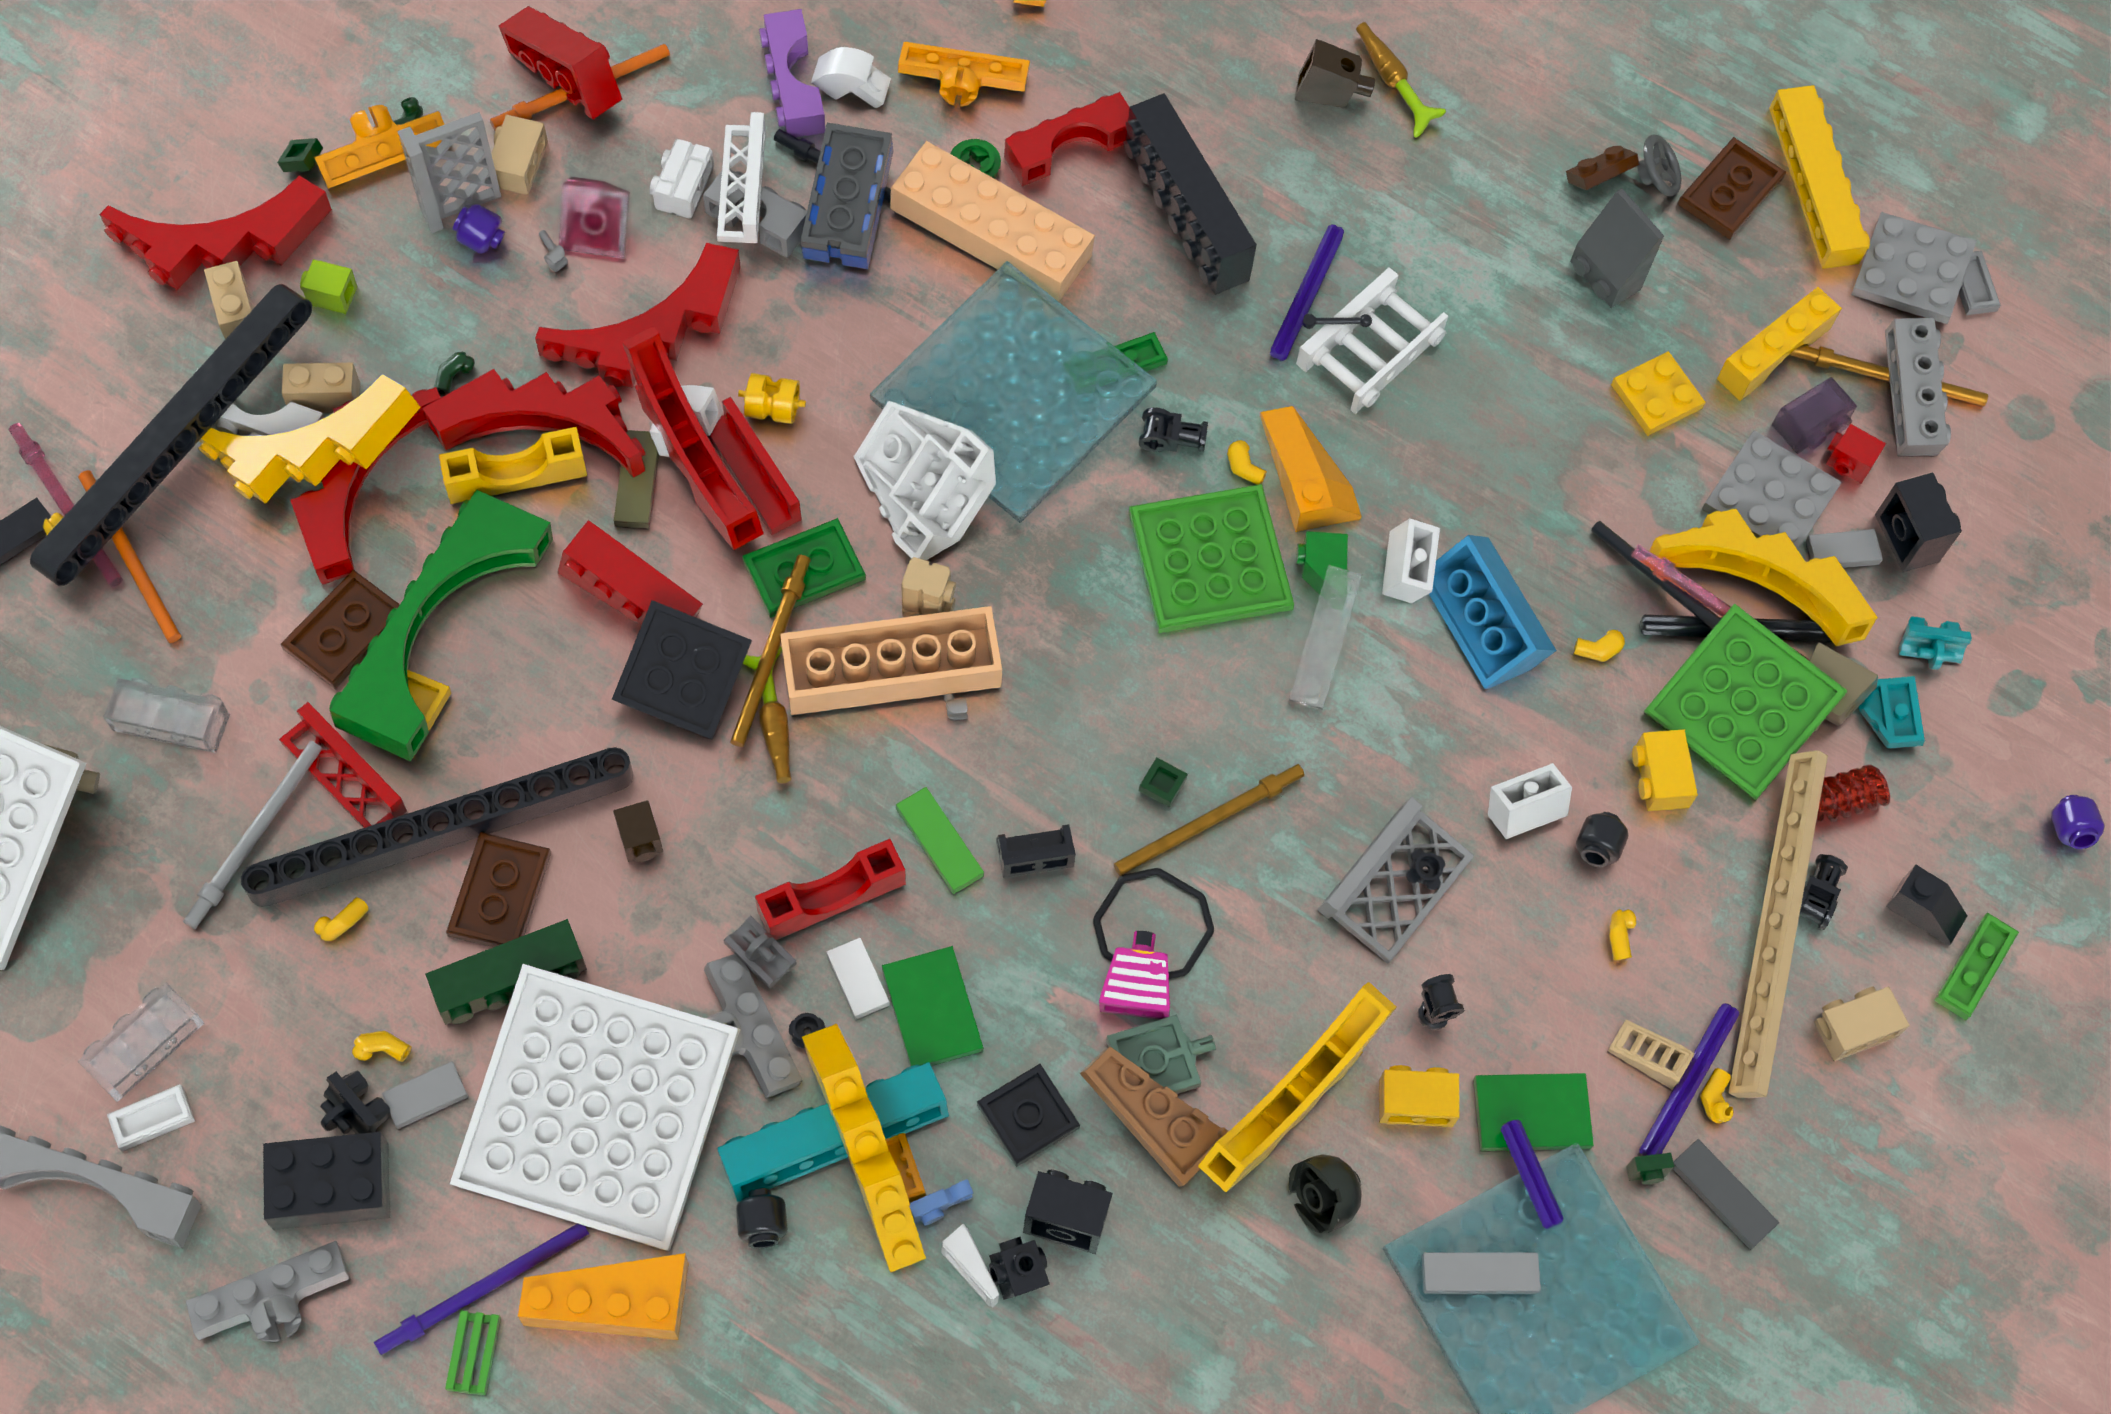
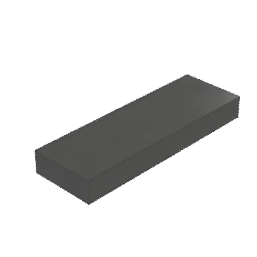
M1699 1139L1673 1162V1170L1750 1250L1780 1223Z

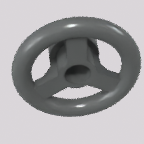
M1655 134L1650 135L1644 142V159L1639 161L1640 165L1637 166L1639 176L1644 184H1654L1662 194L1674 196L1679 192L1682 181L1677 157L1663 137ZM1663 180L1669 181L1671 183V187L1668 186Z

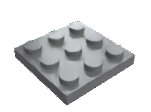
M1881 212L1851 295L1925 318H1935V321L1948 324L1977 240Z
M1754 430L1706 500L1702 509L1709 514L1715 511L1722 512L1737 509L1756 538L1766 534L1774 535L1786 532L1798 550L1842 482Z

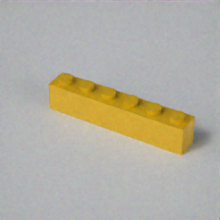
M1814 85L1777 90L1769 110L1822 269L1860 264L1863 256L1869 249L1870 239L1868 233L1863 230L1859 206L1854 204L1851 195V182L1848 177H1845L1842 168L1841 153L1835 148L1832 126L1829 123L1827 124L1824 115L1823 100L1821 97H1818Z

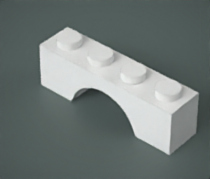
M235 400L211 428L240 436H267L299 429L320 421L324 416L322 412L294 402H290L284 408L271 414L254 415L239 409L236 406Z

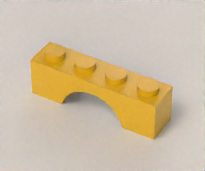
M1815 288L1728 357L1717 380L1739 401L1743 400L1763 384L1771 372L1789 354L1804 344L1810 346L1828 332L1842 308L1821 288Z
M577 427L543 433L540 439L531 447L508 455H488L474 448L439 454L443 481L450 504L470 500L476 490L493 496L587 476Z

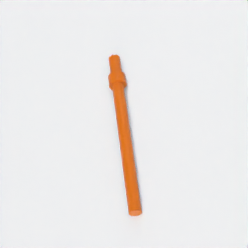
M662 44L611 66L615 79L670 56V52L666 44ZM560 88L528 103L525 101L512 105V110L491 118L490 123L494 131H496L498 126L502 127L506 115L531 120L532 115L566 101L567 93Z
M90 470L83 471L78 476L86 492L96 482ZM121 527L113 535L112 540L168 643H174L181 638V635Z

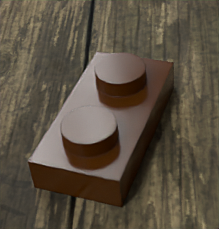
M1622 146L1609 147L1605 149L1603 154L1581 160L1577 166L1567 170L1568 183L1588 190L1640 165L1638 154Z

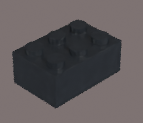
M381 1132L263 1143L264 1220L273 1230L390 1218L388 1142Z

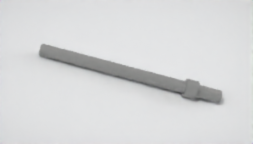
M313 741L308 743L210 883L205 882L197 894L199 899L183 920L186 925L196 929L211 906L216 907L224 896L223 889L323 749L320 745Z

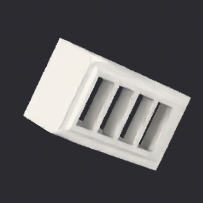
M962 1224L942 1241L941 1253L983 1301L993 1308L998 1303V1289L965 1224Z

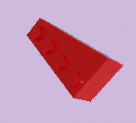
M527 6L498 25L509 53L534 73L539 71L546 80V83L555 89L560 86L567 93L566 98L572 104L582 103L585 106V114L592 120L623 100L608 61L610 59L609 52L602 43L593 41L582 32H577L567 27L563 22H558L550 18L546 13H541L530 6Z
M590 520L585 523L563 550L558 574L640 625L643 623L652 600L693 617H697L703 603Z

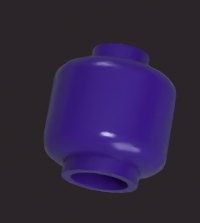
M474 204L469 208L464 206L452 230L456 231V240L459 243L480 254L486 253L490 247L497 249L505 235V231L500 229L502 225L501 217L479 204Z
M2078 795L2066 796L2060 800L2051 812V820L2057 837L2062 844L2075 849L2089 848L2099 841L2104 832L2105 824L2098 806L2093 799Z

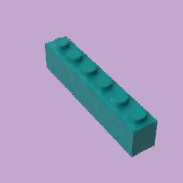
M929 1062L921 1066L913 1065L907 1067L901 1074L886 1080H875L865 1088L868 1098L879 1118L885 1140L901 1133H909L949 1116L945 1095ZM827 1103L816 1108H805L792 1118L782 1122L768 1123L757 1132L745 1137H733L724 1145L717 1147L721 1163L737 1202L749 1197L748 1192L760 1188L771 1189L848 1158Z

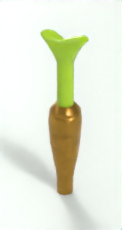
M1366 22L1359 24L1356 31L1362 38L1382 80L1390 88H1397L1413 111L1415 118L1413 135L1414 138L1419 137L1426 129L1430 120L1442 117L1446 113V109L1423 105L1407 82L1408 72L1402 62L1373 33Z
M779 647L762 694L764 705L759 710V722L768 752L775 767L777 782L787 783L791 781L788 717L785 707L777 701L772 674L775 662L782 653V647ZM746 655L743 664L756 672L761 655L759 657Z

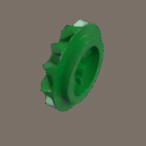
M964 140L958 143L950 153L967 164H970L971 155L972 159L980 163L979 170L994 179L1001 168V157L998 150L985 140Z

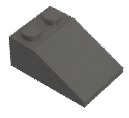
M1621 188L1613 195L1578 241L1570 262L1577 274L1583 276L1593 287L1595 294L1612 308L1642 289L1664 235Z

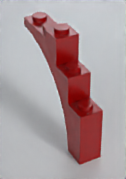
M298 176L282 192L260 206L234 217L209 223L184 225L157 223L130 216L109 205L99 215L106 227L104 231L107 236L118 244L124 242L129 245L136 255L144 259L149 268L148 274L154 281L160 285H165L166 283L178 290L201 264L206 268H211L238 261L239 266H241L254 251L262 259L267 261L271 259L282 266L332 209L326 191Z
M706 243L696 266L674 292L643 314L623 322L594 329L578 330L539 327L535 337L539 356L554 362L562 360L576 363L578 366L586 369L598 368L600 377L608 385L633 388L636 380L622 342L654 326L660 334L668 358L677 361L687 327L701 333L713 332L720 334L741 268L739 249Z
M652 326L623 341L624 349L637 382L635 389L642 409L661 432L669 457L688 479L698 507L733 550L763 535L764 532L756 509L728 472L690 406L668 358L659 332Z
M492 369L422 408L429 428L445 450L451 449L470 439L496 432L523 429L553 432L577 427L579 439L599 447L615 458L633 478L645 472L642 457L646 454L638 439H630L627 435L628 430L622 420L618 405L622 402V399L617 389L612 384L607 386L600 375L567 393L563 384L560 381L554 383L547 372L514 389L508 378L502 380L495 369Z
M437 387L429 390H418L412 394V397L421 408L367 469H364L355 462L348 465L340 459L321 480L323 489L306 491L299 497L290 500L315 571L322 585L347 577L355 570L350 552V523L356 498L366 477L379 459L400 439L427 423L422 408L440 399ZM351 401L345 402L342 406L334 408V413L342 409Z

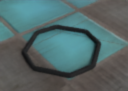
M1160 868L1122 875L1114 884L1093 919L1101 954L1109 961H1112L1114 954L1108 951L1100 920L1124 882L1158 875L1198 898L1207 931L1184 968L1168 972L1169 979L1187 975L1214 933V925L1206 897L1202 892Z

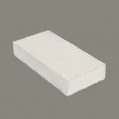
M861 938L826 951L828 960L855 1020L890 1006L887 995Z
M181 1084L107 1114L116 1143L122 1152L195 1122L188 1098Z

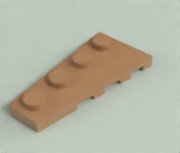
M1112 1047L1104 1049L1080 1073L1178 1187L1184 1186L1200 1170L1198 1165L1215 1143L1228 1132L1224 1127L1220 1128L1208 1119L1209 1116L1197 1108L1193 1109L1177 1097L1178 1094L1166 1086L1163 1087L1151 1079L1147 1072Z

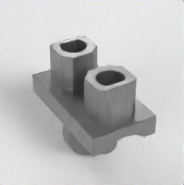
M752 916L748 917L735 932L724 939V944L769 989L797 964L796 960Z

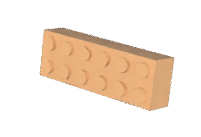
M928 141L923 144L891 187V210L1057 304L1092 256L1094 234Z
M992 606L780 634L791 715L999 688L1002 685V664Z

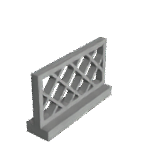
M480 112L418 135H414L411 127L398 131L418 204L431 233L444 229L441 219L459 213L464 206L469 208L474 204L481 205L502 197L484 121ZM474 128L468 136L461 135L464 131ZM442 140L436 148L426 146L427 144ZM453 143L461 144L455 152L448 151ZM472 147L479 148L473 156L467 155ZM440 159L447 160L442 167L435 166ZM458 163L465 164L460 171L453 170ZM477 166L483 167L478 175L471 174ZM445 178L452 179L447 186L440 185ZM463 182L470 183L465 190L458 189ZM482 185L491 187L489 189L477 193V190ZM450 197L457 198L454 202L444 205Z
M1413 797L1398 809L1317 909L1327 919L1332 916L1387 964L1394 958L1474 857L1471 852L1420 810L1422 805ZM1417 823L1429 831L1431 844H1413L1412 829ZM1406 838V845H1400ZM1417 849L1432 850V853L1440 856V849H1450L1461 858L1455 867L1443 869L1442 874L1449 875L1444 881L1442 875L1439 877L1441 884L1434 894H1420V887L1417 882L1412 884L1413 895L1396 896L1394 877L1406 876L1408 870H1392L1391 855L1393 852L1407 851L1410 869L1412 865L1411 854ZM1385 864V871L1378 872ZM1423 869V871L1428 873L1429 869ZM1386 877L1389 896L1371 897L1369 882L1372 878ZM1364 891V898H1357ZM1421 900H1428L1422 908ZM1414 901L1416 917L1413 920L1399 921L1397 902ZM1390 902L1392 921L1375 922L1372 903ZM1352 904H1365L1368 923H1355L1344 913ZM1408 926L1401 934L1400 927ZM1393 927L1395 943L1389 950L1377 941L1376 928Z

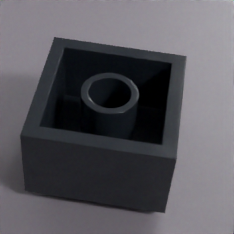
M1933 472L1896 482L1875 513L1902 572L1940 562L1962 532L1960 519L1956 513L1952 512L1946 499L1945 489L1938 483Z
M1047 1170V1173L1038 1171L1025 1214L1023 1233L1096 1255L1113 1193L1106 1191L1104 1185L1094 1181H1084V1184L1071 1181L1067 1174L1057 1170Z

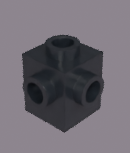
M1021 1237L999 1243L1001 1251L989 1255L991 1260L989 1273L995 1285L999 1286L1003 1300L1050 1285L1045 1271L1047 1259L1042 1248L1037 1247L1035 1240L1022 1243Z

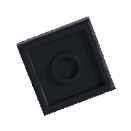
M1041 1064L1036 1065L977 1101L979 1110L1016 1167L1080 1129L1079 1122Z

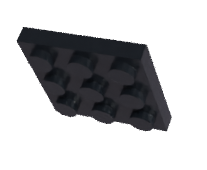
M652 600L611 700L713 739L752 640Z

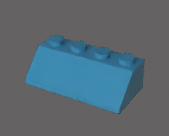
M1467 535L1436 560L1433 589L1429 595L1484 689H1490L1532 670L1557 651L1489 537Z

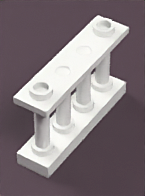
M1390 267L1333 318L1361 317L1364 314L1370 315L1372 324L1369 328L1399 352L1391 361L1386 363L1352 334L1353 329L1359 324H1325L1299 349L1296 365L1303 371L1307 372L1315 364L1317 366L1322 365L1355 393L1350 409L1354 414L1363 406L1368 408L1373 405L1380 396V391L1425 349L1430 345L1435 347L1446 335V330L1444 329L1448 315L1443 312L1431 323L1396 294L1397 290L1395 287L1399 275ZM1381 304L1384 306L1388 304L1421 333L1410 343L1407 342L1374 314L1375 309ZM1337 344L1340 346L1344 344L1377 373L1367 383L1362 382L1330 355L1331 349Z

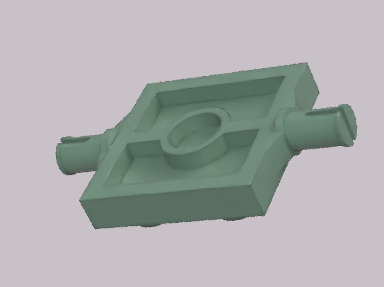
M1177 1014L1108 1035L1106 1038L1108 1047H1112L1147 1072L1151 1079L1163 1087H1168L1176 1094L1201 1086V1080L1195 1066L1196 1055L1216 1050L1212 1035L1190 1041L1189 1037L1182 1030Z

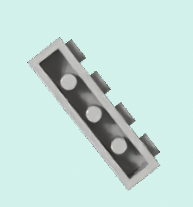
M1935 318L1894 319L1885 330L1897 455L1937 456L1949 444L1951 439V428L1945 421L1948 399L1946 393L1942 392L1941 383L1944 377V364L1942 361H1939L1938 355L1941 334L1935 327Z

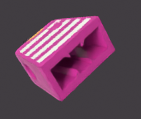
M1135 931L1132 949L1123 947L1115 949L1099 999L1100 1012L1158 1020L1170 1017L1168 954L1154 952L1156 934L1149 931Z

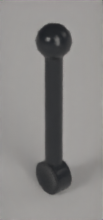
M1306 314L1303 317L1302 324L1307 329L1322 324H1360L1362 327H1369L1372 324V318L1368 314L1353 318H1316L1312 314Z

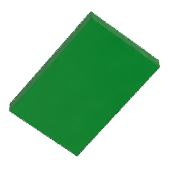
M838 518L742 556L743 563L770 618L777 614L783 597L781 589L785 578L790 577L798 555H805L811 561L803 580L805 583L801 599L796 600L794 608L866 580V574Z
M953 946L882 965V972L910 1066H921L928 1062L931 1066L983 1052V1044Z
M1586 1073L1476 1075L1474 1077L1480 1151H1510L1501 1132V1127L1505 1123L1517 1119L1521 1121L1533 1150L1591 1149L1594 1146Z

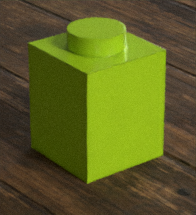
M313 259L309 270L304 271L300 281V288L312 306L343 314L347 313L358 287L351 268Z

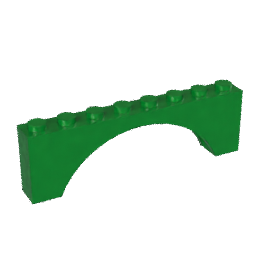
M479 490L475 491L470 500H465L459 509L458 518L453 526H448L443 532L440 545L435 553H430L425 559L422 572L417 580H412L408 584L404 599L399 607H395L390 611L386 620V626L381 634L374 636L369 643L367 655L361 664L357 663L352 668L348 679L349 682L343 691L337 692L334 695L329 707L334 726L411 762L429 734L425 716L417 707L410 694L407 677L412 646L422 625L431 612L446 597L464 584L499 570L517 567H536L553 541L551 522Z

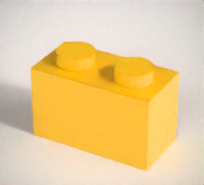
M1685 729L1644 732L1637 744L1633 746L1632 758L1635 767H1639L1640 770L1639 795L1642 800L1645 799L1647 811L1690 808L1698 794Z
M1405 1065L1391 1066L1389 1070L1384 1069L1379 1079V1123L1454 1127L1460 1117L1459 1073H1449L1448 1069L1441 1067L1428 1068L1426 1072L1412 1071L1411 1067Z

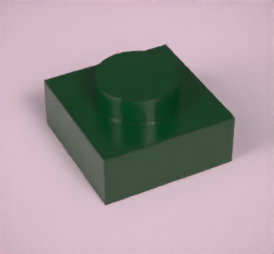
M317 138L290 140L277 163L283 172L310 171L316 163L314 157L320 155L323 146Z
M1156 757L1139 785L1138 791L1170 808L1187 780L1188 774Z
M1663 1153L1634 1157L1626 1166L1629 1181L1641 1180L1642 1184L1645 1185L1664 1181V1177L1674 1168L1672 1154Z

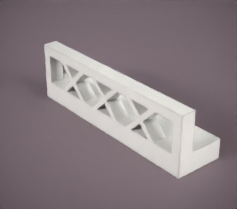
M751 112L750 126L726 125L717 229L718 242L758 243L766 135L764 113ZM732 136L749 137L748 145L739 150L732 143ZM739 161H742L747 166L746 173L737 178L730 171V168ZM739 188L745 194L744 201L735 206L728 199V196ZM738 217L742 221L743 232L725 231L726 224L733 218Z

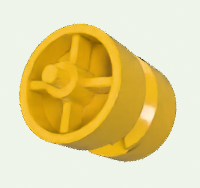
M751 373L745 391L739 390L738 397H744L745 417L764 420L770 415L775 422L793 424L799 407H806V401L800 400L799 380L780 378L777 382H773L771 376Z

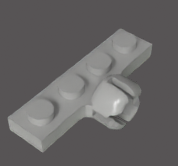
M735 954L707 963L704 972L719 1000L722 1012L708 1016L706 1019L740 1029L732 1056L736 1054L744 1055L766 1098L798 1087L802 1082V1078L747 966Z
M337 1241L187 1300L186 1305L193 1333L197 1339L201 1340L247 1321H251L253 1331L257 1338L262 1341H281L277 1324L284 1323L287 1337L292 1336L302 1322L298 1308L300 1300L350 1279L341 1248Z

